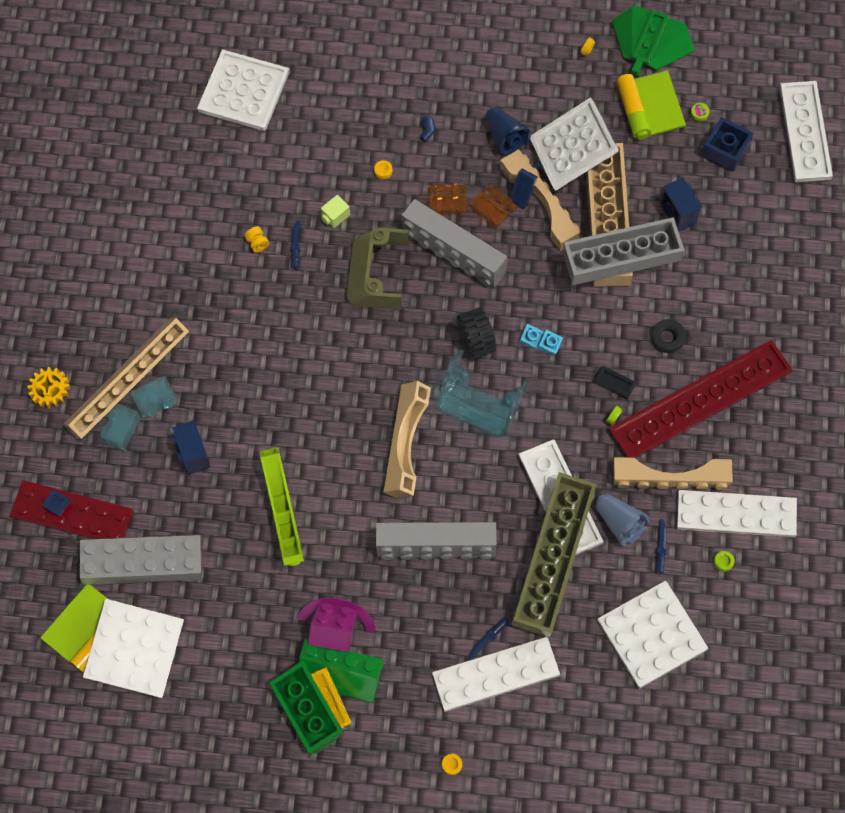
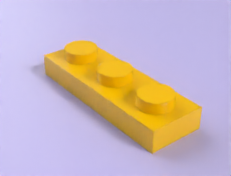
M327 667L311 673L341 727L343 728L351 724L352 722Z

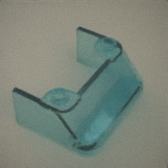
M460 349L449 363L436 403L438 409L496 437L504 436L522 404L530 380L526 379L517 392L509 391L500 400L468 385L470 375L467 370L459 367L464 350Z

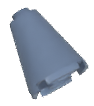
M610 494L601 495L596 500V510L622 546H627L625 544L627 542L630 544L634 543L646 530L644 525L646 521L648 523L650 521V517L646 513Z

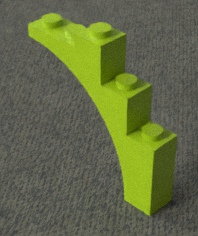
M279 447L259 451L283 563L284 566H295L303 562L304 559Z

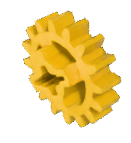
M48 367L45 372L41 368L40 374L34 373L35 379H29L32 384L27 387L30 391L29 396L33 398L32 400L35 404L39 402L40 407H43L45 404L48 408L51 407V404L58 407L57 402L64 403L63 397L69 396L66 391L71 389L68 384L69 380L65 377L63 371L59 373L58 368L52 371Z

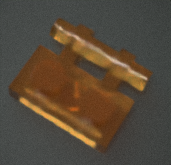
M453 182V184L442 185V183L429 185V193L437 192V194L429 195L430 209L438 214L467 213L466 193H459V191H466V184ZM442 192H453V194H442Z
M489 184L486 188L489 194L487 195L481 191L470 202V207L498 228L509 217V212L506 209L509 208L512 212H515L518 206L513 203L514 201L510 197L504 196L499 188H494ZM494 199H498L501 204L499 205Z

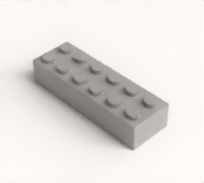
M416 199L412 201L402 214V229L409 230V239L413 238L423 248H429L434 251V254L439 258H445L452 266L463 269L468 276H474L479 279L484 286H490L494 289L505 275L507 270V256Z
M674 217L567 241L563 245V255L572 285L682 261L685 251Z
M496 522L376 523L377 557H381L383 560H391L393 557H401L403 560H411L413 557H421L423 560H430L433 557H440L444 560L452 559V557H460L464 560L472 559V557H480V559L485 560L496 557Z
M200 535L80 540V580L82 585L202 580Z

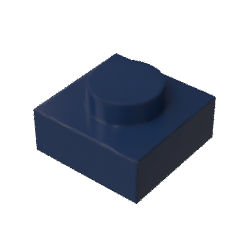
M53 489L42 506L60 517L71 500Z

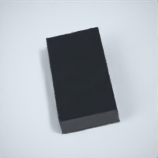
M602 366L594 380V384L626 400L629 399L637 382L605 366Z

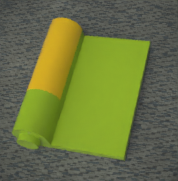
M668 70L636 79L631 74H624L617 78L616 83L634 138L644 140L649 136L686 127Z
M86 585L40 637L83 674L105 599H107L91 585Z

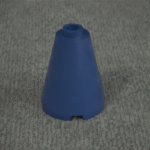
M495 107L487 111L485 120L501 153L508 156L517 150L521 151L520 147L523 144L527 145L529 143L531 131L527 126L500 108Z

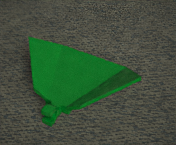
M635 5L612 20L623 59L636 61L632 69V75L639 77L643 64L658 71L695 51L686 24L669 18V15L655 10L650 11Z

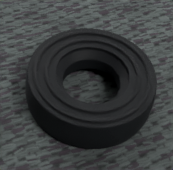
M665 319L659 321L654 326L651 339L653 345L659 351L674 353L684 345L686 333L679 322ZM671 330L675 333L676 339L673 342H665L661 337L662 332Z

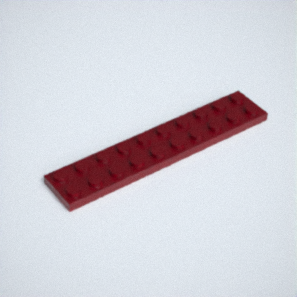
M770 340L610 427L609 431L626 458L636 459L789 375L793 370L774 342Z

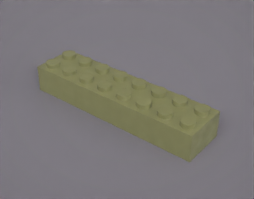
M558 473L514 614L512 626L550 638L597 484L564 473Z

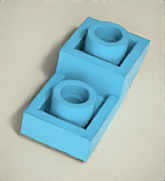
M527 324L519 342L539 351L556 355L563 337Z

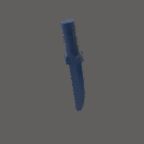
M300 220L294 225L292 245L290 247L292 252V269L299 268L298 255L301 250L299 246Z
M660 519L659 548L656 549V573L658 574L664 573L665 555H667L666 525L663 519Z
M506 616L492 630L489 629L487 631V634L470 653L469 661L473 660L492 639L495 640L504 627L510 623Z

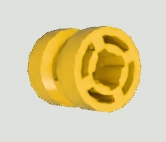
M253 227L245 233V238L251 243V248L254 252H261L268 247L269 241L263 236V231L260 227Z

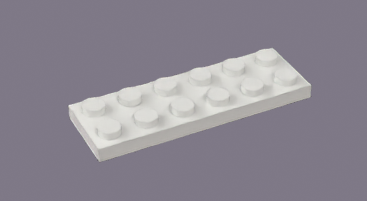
M817 81L781 83L780 93L795 182L831 180L833 175Z
M554 439L519 453L522 465L545 513L558 473L572 476ZM589 512L576 555L603 544L601 535Z
M679 490L677 530L795 538L797 531V498Z
M544 637L432 672L444 712L558 677L560 672L548 637Z

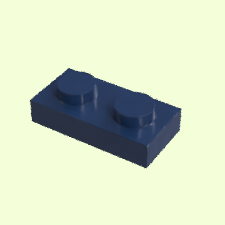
M522 168L518 172L509 201L525 209L528 206L538 176Z

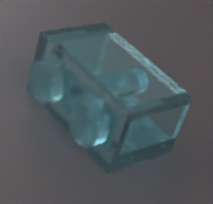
M165 376L130 392L142 418L153 416L158 410L169 408L177 402L175 394Z
M116 404L115 408L110 411L109 421L107 425L103 426L100 436L104 444L125 451L141 417L138 411Z

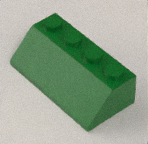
M305 639L299 663L304 661L310 673L327 667L340 695L370 703L374 702L384 667L383 659L353 651L345 652L309 645V640Z
M301 661L269 683L309 754H318L333 744L344 732L304 661Z

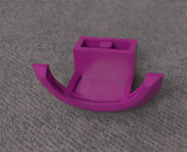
M340 598L313 600L302 608L298 616V620L308 621L310 614L316 610L310 627L309 645L349 652L357 616L364 623L365 632L376 633L374 621L366 610L353 602Z

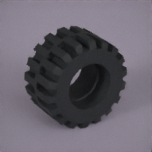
M480 307L457 316V326L462 342L473 360L496 352V339L486 313Z

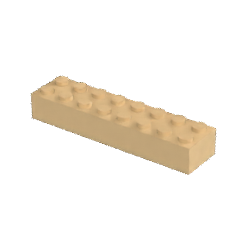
M615 143L619 151L586 172L590 236L629 228L623 143ZM633 272L594 280L593 285L594 287L631 286Z

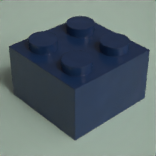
M721 117L704 144L702 156L734 172L749 148L754 133Z
M684 178L663 186L660 205L667 217H674L678 232L697 224L702 207L700 200L693 195L691 185L686 183Z
M195 420L173 427L174 434L171 435L182 469H187L188 474L191 475L211 468Z

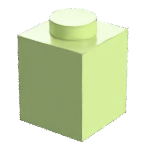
M336 195L321 207V218L325 224H330L335 228L350 216V207Z

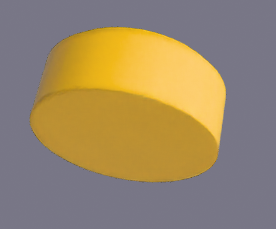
M589 37L580 53L588 56L595 45V40Z
M385 160L377 162L374 166L376 177L388 179L392 175V165Z
M456 754L446 755L442 760L443 771L447 775H457L462 769L461 758Z

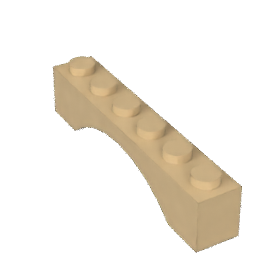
M517 150L500 160V169L511 183H515L518 172L522 168L538 176L532 193L539 198L546 208L551 225L550 238L557 248L562 251L564 242L579 239L580 229L576 223L573 224L570 220L567 210L562 209L558 198L551 194L548 184L540 179L537 169L532 168L529 164L528 157L522 154L520 150Z
M419 381L401 385L384 486V493L397 499L414 496L416 475L411 463V446L417 424L428 406L431 387Z
M614 457L613 486H618V488L637 486L640 489H646L650 486L657 487L658 489L676 487L683 490L688 489V487H696L698 490L708 488L726 490L731 487L733 482L732 459H712L695 470L683 473L657 471L641 464L635 458Z

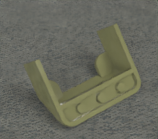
M376 228L354 240L347 287V301L349 304L359 307L402 310L401 294L383 293L382 282L376 278H369L373 246H383L385 244L409 246V230Z

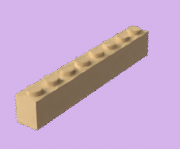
M169 318L63 425L76 438L82 439L189 331L177 318Z

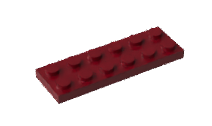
M22 480L9 516L13 519L89 539L125 538L134 510ZM53 489L71 500L60 517L42 506Z

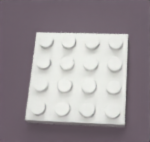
M222 49L197 110L199 113L266 131L289 75V68Z
M591 97L532 134L530 138L555 190L563 187L619 151Z
M667 581L660 583L597 619L639 689L708 650L706 643Z
M105 599L83 678L162 698L184 619Z

